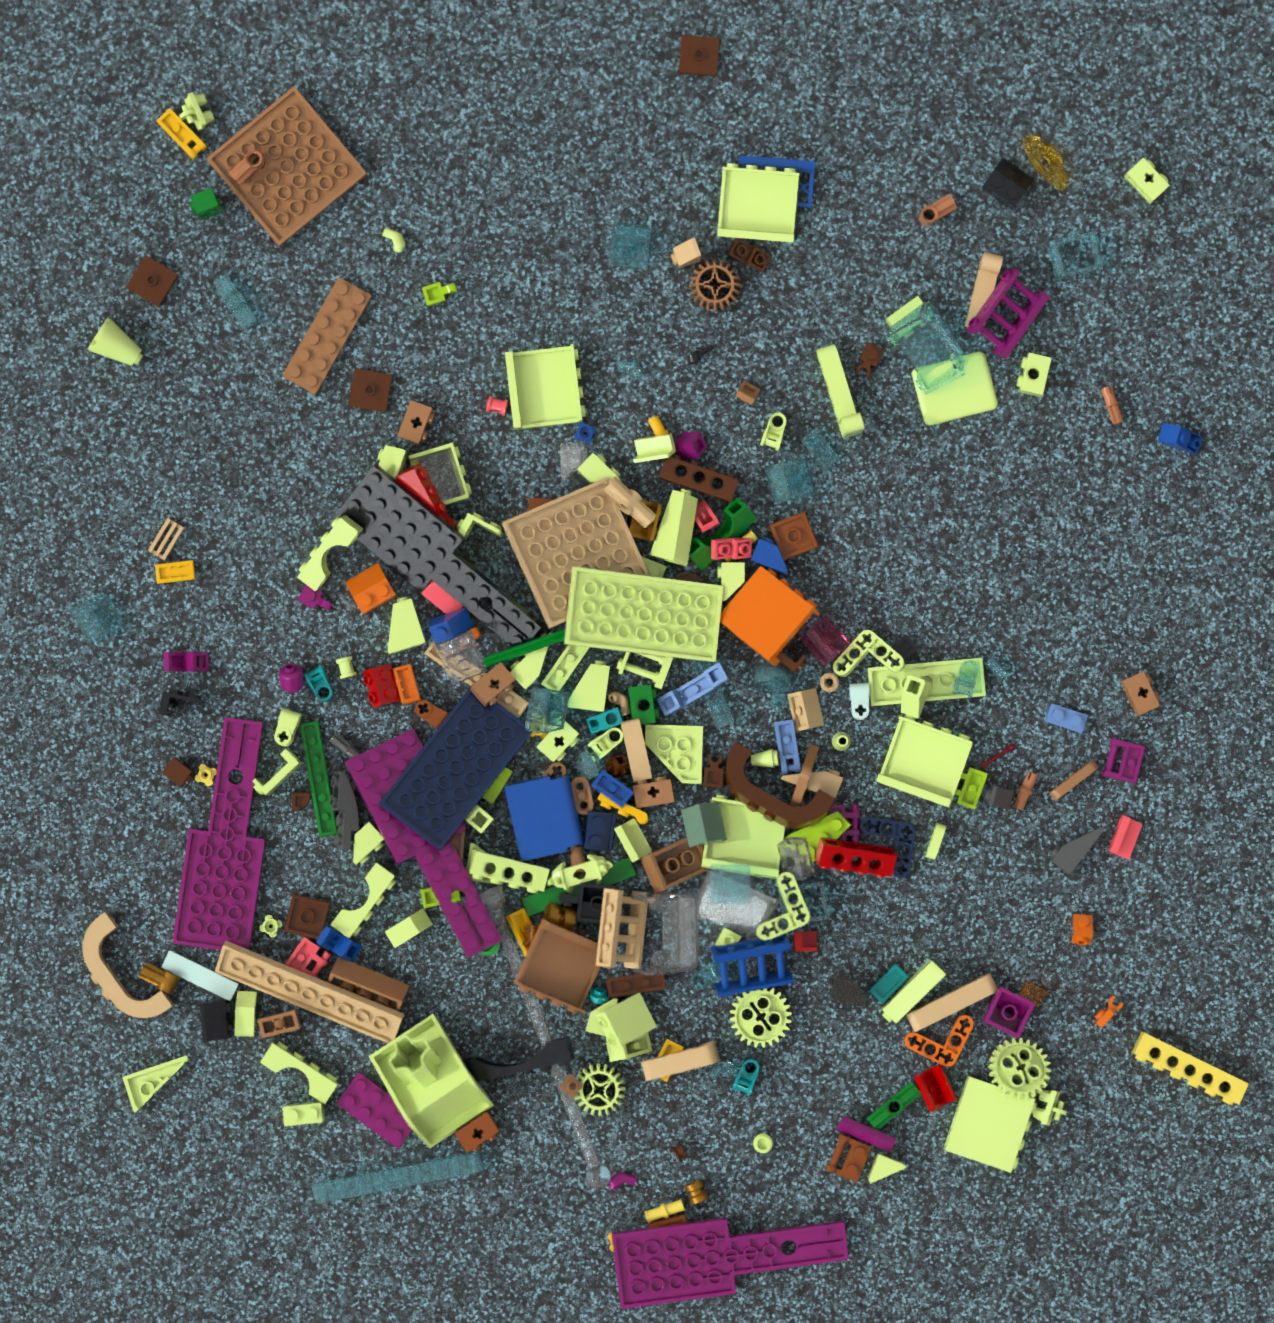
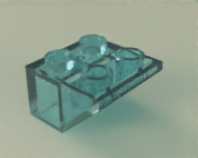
M532 686L525 730L548 733L564 729L570 692Z

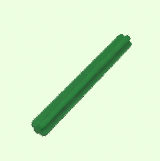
M566 628L486 656L483 659L484 665L491 667L500 662L502 663L564 641Z

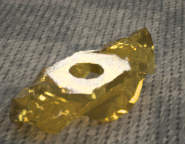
M1038 135L1023 137L1022 144L1025 152L1039 175L1058 190H1064L1068 183L1069 175L1064 170L1063 158L1054 146L1041 141ZM1040 158H1045L1049 166L1044 167L1040 162Z

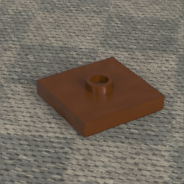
M682 35L679 74L716 77L719 38Z
M145 255L126 288L155 306L160 307L179 275Z
M355 368L348 406L386 413L393 375Z
M292 894L284 932L318 939L320 933L325 928L331 902Z

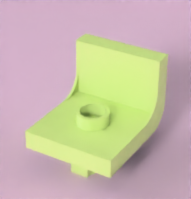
M431 1014L369 1056L402 1116L411 1129L429 1148H432L494 1106L488 1094L477 1083L465 1066L434 1014Z

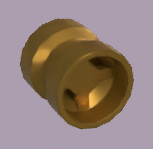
M702 1179L684 1186L686 1192L690 1193L689 1200L691 1205L709 1198L707 1192L702 1189L704 1186Z

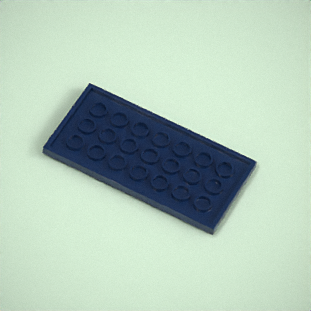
M471 687L378 804L439 851L442 850L534 731L497 702L492 706L489 704L484 707L471 692Z

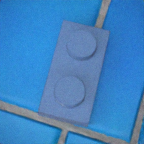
M1051 703L1045 722L1082 734L1088 715Z

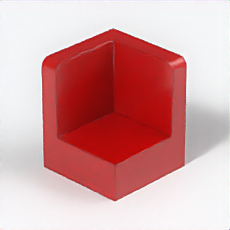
M816 931L793 932L795 952L818 951Z

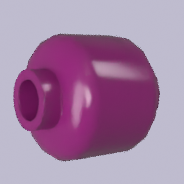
M293 663L286 664L279 671L281 688L288 693L300 691L305 685L303 669Z

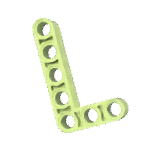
M835 344L817 349V357L843 439L861 434L864 431L861 414L856 413Z

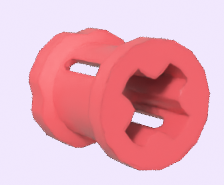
M489 396L486 412L492 411L505 416L508 400L505 399L503 401Z

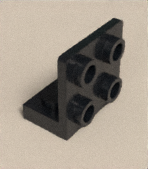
M169 689V692L163 691L158 714L171 716V713H174L176 710L177 702H174L175 698L205 705V701L201 700L202 696L188 693L186 697L182 696V691Z

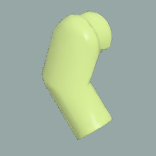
M385 227L382 236L391 239L394 244L393 250L401 253L403 248H405L402 234Z

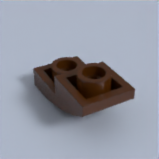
M734 238L726 254L760 272H764L771 257L765 251L756 246H751L739 238Z

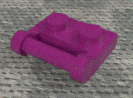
M1111 738V747L1102 776L1136 784L1145 747ZM1118 747H1124L1118 773L1112 772Z

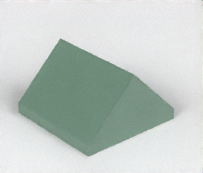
M719 802L701 803L681 810L689 848L727 840Z

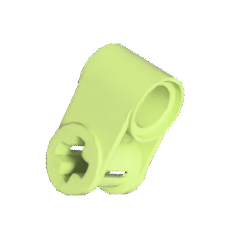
M782 413L771 415L760 443L761 446L767 445L775 448L776 451L779 450L786 426V417ZM773 418H782V426H774L772 423Z
M285 708L281 710L274 735L275 741L279 745L286 747L292 744L300 724L301 713ZM286 732L288 740L282 742L280 735H284Z
M611 728L587 746L593 749L598 756L597 759L600 760L623 741V732L620 728ZM614 730L620 733V739L616 742L610 739V733Z

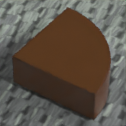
M292 792V811L303 809L309 803L312 793Z

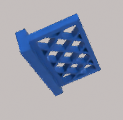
M739 155L738 168H746V165L758 166L757 169L764 170L765 167H777V170L781 172L784 171V168L796 169V172L800 174L802 172L810 173V181L803 186L798 181L802 188L797 192L798 194L804 189L808 194V203H800L797 200L796 206H812L815 161ZM807 185H809V192L805 188Z

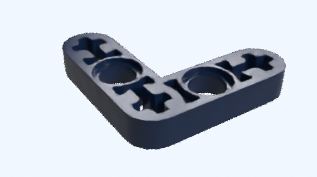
M872 817L863 818L859 824L863 833L896 839L894 851L898 858H908V863L903 862L906 872H902V875H899L896 867L900 866V861H896L893 874L898 878L906 877L910 872L915 838L914 826L906 822ZM867 820H870L871 824L877 825V821H880L879 833H875L876 829L874 828L866 831L863 823H867ZM885 823H890L893 827L890 834H885L882 831V826ZM905 826H909V830H912V833L907 835V840L911 839L910 844L899 842L900 838L904 839V833H901V829H905ZM901 845H906L909 848V853L906 856H901L898 852V848Z

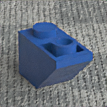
M1163 423L1158 442L1168 447L1197 455L1203 437L1182 426Z

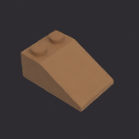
M687 837L640 857L654 892L667 890L708 870V868L701 867L704 851L702 845L689 848Z

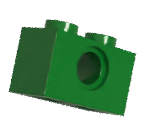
M212 188L190 196L192 200L189 202L191 210L201 220L223 212L217 195Z
M651 685L628 687L632 720L639 718L641 725L656 723L655 719H659L658 707L654 708L653 700H657L656 689H652ZM641 700L649 702L650 707L648 710L642 711L639 709L638 704Z

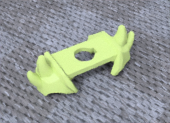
M591 854L587 855L590 861L564 868L566 863L562 862L551 872L548 885L564 888L569 894H572L573 885L580 884V882L584 883L594 880L596 884L601 885L602 877L608 873V869L612 868L613 864L603 856ZM577 869H583L586 872L585 877L582 879L573 877V874H575Z

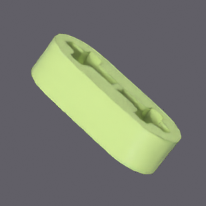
M936 823L925 857L935 860L946 825Z

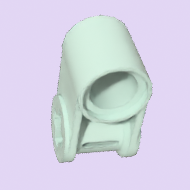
M869 683L849 684L852 716L857 720H864L869 714ZM859 706H862V709L866 710V712H863L862 716H859V713L855 712V710H857Z

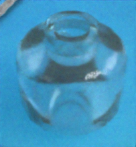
M587 750L578 755L579 759L575 765L583 778L590 780L601 773L604 766L596 752L589 753Z

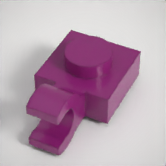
M306 584L297 599L314 610L319 605L330 611L333 605L321 598L324 594L320 590L314 591Z

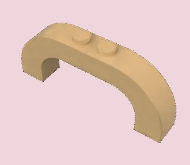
M104 912L91 923L83 939V957L89 971L92 973L90 975L91 979L96 985L99 984L102 987L103 991L101 992L107 1000H111L120 1011L137 1018H150L166 1012L174 1006L166 992L161 990L147 1000H139L132 997L104 960L102 955L103 941L119 927L109 912Z

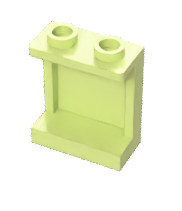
M285 749L280 754L288 763L266 784L257 778L253 780L255 784L253 788L260 795H270L303 764L290 749Z
M640 992L596 1015L598 1025L603 1029L607 1043L612 1049L619 1048L657 1027Z

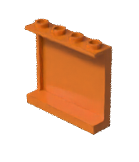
M760 566L723 609L720 623L769 663L776 666L780 662L776 656L813 613L817 616L820 613L815 609L817 605L810 599L804 600L802 598L804 595L796 588L791 590L789 588L790 584L783 578L778 580L776 578L777 574L770 568L765 570Z

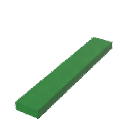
M319 721L301 723L300 730L319 837L335 835L338 833V827L336 825L335 811H332V806H330L332 792Z
M630 857L613 863V867L609 868L608 873L602 877L601 885H612L635 876L636 873ZM584 875V876H579V877H577V878H578V879H582V878L585 877V875ZM594 880L584 882V883L596 884V883L594 882ZM580 884L573 885L571 895L579 896ZM553 886L545 889L544 892L540 891L538 894L535 893L522 898L528 916H532L545 911L549 902L562 904V901H558L560 893H569L564 888Z

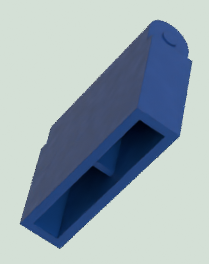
M545 775L504 785L521 862L566 852V847L584 843L569 775L553 778Z

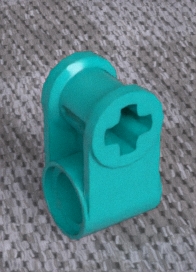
M321 664L318 665V668L308 673L304 672V676L317 699L322 702H330L334 697V691ZM323 688H328L329 695L326 698L320 697V691Z
M749 1057L743 1061L731 1090L737 1089L746 1093L747 1096L751 1095L759 1072V1063L755 1058ZM749 1062L756 1065V1069L752 1072H748L745 1069V1065Z

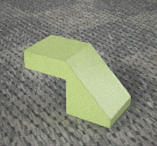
M422 908L385 931L394 948L433 924Z
M237 992L235 1036L254 1037L257 992Z

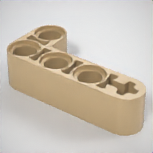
M988 252L983 253L965 327H968L969 321L977 315L994 291L1003 256Z
M712 1041L694 1048L642 1061L641 1065L645 1080L649 1081L717 1063L720 1061L716 1042Z

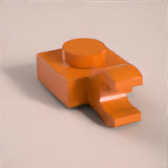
M1114 995L1108 999V1008L1099 1010L1095 1015L1096 1020L1094 1023L1100 1028L1123 1006L1122 1002L1117 1006L1113 1005L1112 1002L1116 998Z

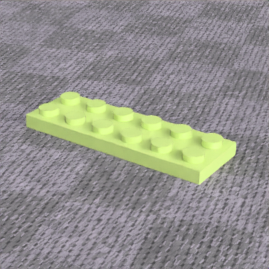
M982 658L906 664L899 673H893L885 666L867 668L871 706L901 704L902 691L908 675L932 682L926 701L986 696Z

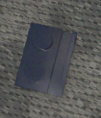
M587 810L584 849L612 850L616 819L615 812Z

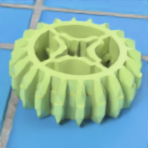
M597 1063V1069L595 1070L591 1064L589 1065L590 1072L585 1068L582 1070L585 1076L577 1075L583 1085L587 1079L592 1085V1091L586 1097L583 1087L577 1091L580 1095L575 1097V1100L582 1099L578 1106L581 1107L585 1104V1112L592 1108L591 1115H594L595 1110H598V1115L602 1116V1110L604 1109L608 1115V1108L611 1107L615 1111L616 1107L613 1104L621 1105V1101L617 1098H624L625 1096L619 1093V1091H625V1087H619V1084L624 1083V1080L620 1079L617 1081L620 1073L618 1072L613 1075L614 1067L607 1071V1064L604 1065V1069H600V1063ZM604 1074L610 1078L603 1082H598L592 1075ZM614 1082L616 1091L611 1100L606 1093V1089ZM595 1084L599 1087L604 1086L603 1094L600 1092L594 1094V1090H596L594 1088ZM595 1097H600L606 1104L595 1105L589 1101Z

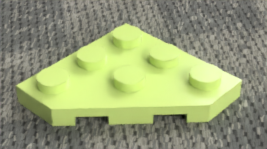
M645 724L646 746L680 782L702 784L703 726Z

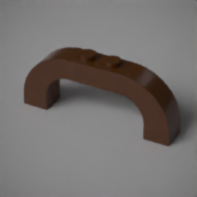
M737 742L734 743L729 751L725 766L726 783L731 793L740 802L747 805L746 807L749 810L761 813L768 821H775L782 826L796 829L811 827L828 815L836 798L820 789L810 803L801 807H793L751 784L745 777L744 767L749 761L752 751Z

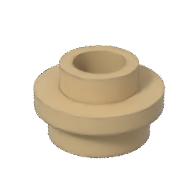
M826 673L820 679V686L826 692H833L839 686V679L833 673ZM827 679H831L833 681L832 686L826 685Z

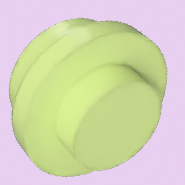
M762 1133L754 1138L753 1145L758 1152L766 1153L771 1150L773 1141L769 1135Z

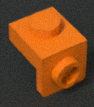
M1073 914L1071 943L1081 946L1091 944L1093 937V915Z

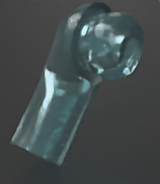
M617 361V371L628 370L632 374L633 379L638 380L642 378L643 370L636 362Z

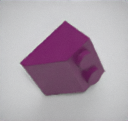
M999 987L981 1021L1012 1037L1019 1038L1035 1003Z

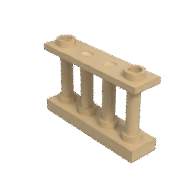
M604 888L596 966L615 968L616 962H624V967L641 970L649 893L632 891V897L623 896V890ZM622 904H631L630 916L621 915ZM620 923L629 924L627 935H619ZM618 942L626 943L625 954H617Z

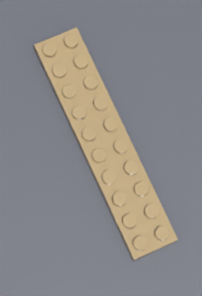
M225 941L215 969L216 973L383 1042L389 1043L396 1038L404 1016L403 1013L231 942Z

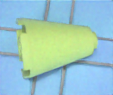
M108 317L88 347V350L130 366L134 363L137 365L143 356L140 354L142 350Z

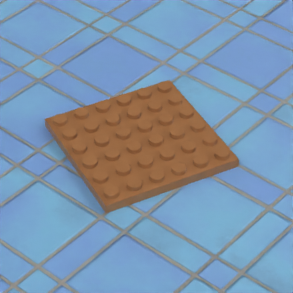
M295 86L206 158L279 247L368 175ZM257 150L265 158L264 166L256 170L240 186L229 175V172L246 157L249 151ZM259 155L252 156L251 164L259 162Z

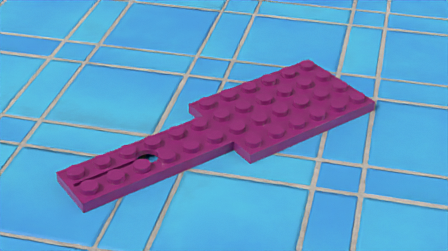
M224 718L208 831L189 829L172 940L174 944L222 950L224 942L228 941L250 950L266 839L247 837L254 791L253 780L256 777L263 722ZM234 769H238L243 773V780L240 784L235 785L229 781V773Z
M413 728L345 761V765L396 864L398 865L415 856L468 959L502 942V938L451 840L449 839L442 850L439 851L378 805L423 748ZM463 823L459 826V828L452 835V837L466 831V828ZM460 890L465 893L466 901L463 904L458 905L452 902L451 894L454 891Z
M727 1217L611 1232L621 1309L736 1294L734 1275L849 1260L844 1220L730 1236ZM787 1240H791L796 1244V1249L791 1254H785L781 1250V1245Z

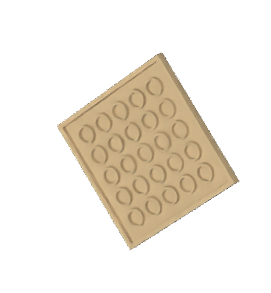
M606 478L502 522V526L549 629L567 621L572 567L650 576L624 517L617 506V502L603 490L607 483Z

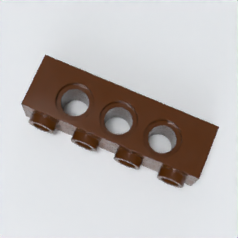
M674 454L665 458L659 475L660 480L728 503L732 502L739 482L735 475L725 473V475L719 474L717 469L707 466V469L699 467L700 463L689 460L688 463L681 461L682 457ZM684 467L687 473L685 476H678L676 469ZM702 473L705 476V480L698 483L694 480V475ZM720 479L723 482V486L720 489H715L712 486L713 480Z

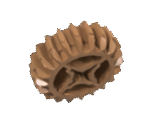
M713 259V265H710L707 260L705 261V268L702 264H699L698 267L701 271L696 269L693 271L697 277H690V280L695 282L689 284V288H695V290L690 291V294H697L694 302L701 300L699 303L700 307L706 303V310L710 309V305L713 306V311H717V305H720V309L724 310V303L730 307L731 302L729 299L735 302L736 297L733 294L739 295L740 293L739 290L734 289L741 286V283L734 282L739 280L740 277L738 275L732 276L736 270L732 269L729 271L731 266L729 263L726 267H723V260L720 261V265H716V259ZM712 271L710 280L699 283L704 274ZM718 271L724 273L730 282L720 280L718 278ZM714 276L717 285H720V287L717 286L716 294H714L713 286L709 285L714 281ZM731 288L724 298L718 300L719 291ZM700 289L710 291L712 300L706 298Z

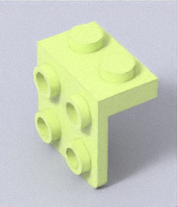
M475 512L473 515L468 513L465 520L461 519L456 527L457 531L465 537V540L474 524L500 537L503 536L501 526L494 522H490V524L484 522V517Z

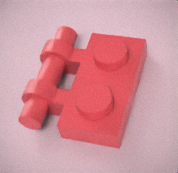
M304 936L285 965L318 978L319 976L317 975L321 969L329 963L328 959L331 954L325 951L320 957L316 954L320 947ZM313 959L317 963L310 971L307 969V966Z

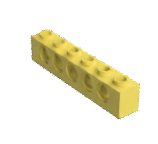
M1142 1031L1132 1050V1053L1136 1054V1059L1144 1063L1147 1060L1154 1063L1152 1067L1162 1072L1165 1068L1171 1071L1170 1076L1179 1080L1183 1077L1188 1080L1187 1084L1197 1089L1200 1085L1206 1088L1205 1093L1213 1097L1218 1094L1223 1097L1222 1101L1233 1105V1103L1240 1104L1249 1085ZM1157 1047L1159 1055L1156 1058H1152L1150 1051L1152 1048ZM1171 1056L1176 1057V1064L1174 1066H1169L1167 1063L1168 1058ZM1191 1064L1194 1067V1071L1192 1074L1187 1075L1185 1067ZM1206 1073L1211 1075L1209 1083L1202 1081V1077ZM1222 1082H1227L1229 1085L1225 1092L1220 1090Z

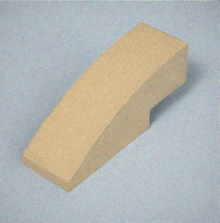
M639 718L620 722L633 782L651 779L652 774Z

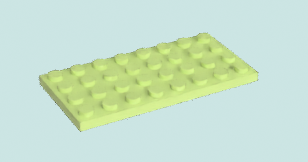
M572 567L564 644L716 662L724 586Z

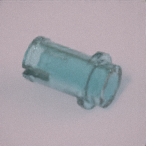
M991 656L984 662L985 668H988L1000 681L1008 672L996 661L997 658Z

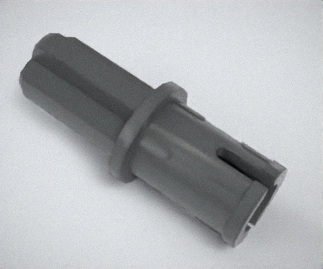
M335 733L330 739V742L350 759L362 754L353 746V743L350 744L338 733Z

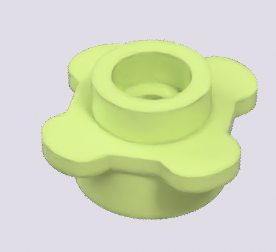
M267 915L264 923L260 925V931L269 934L272 938L276 937L278 929L282 927V922L275 920L272 915Z

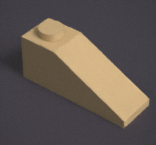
M829 769V772H811L806 789L815 793L820 789L836 798L843 777L839 776L840 772ZM800 774L782 775L780 779L797 785Z

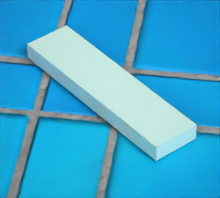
M169 950L161 967L228 1001L232 1000L239 983Z

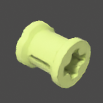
M352 656L336 660V664L339 665L341 672L340 679L357 675L351 662Z

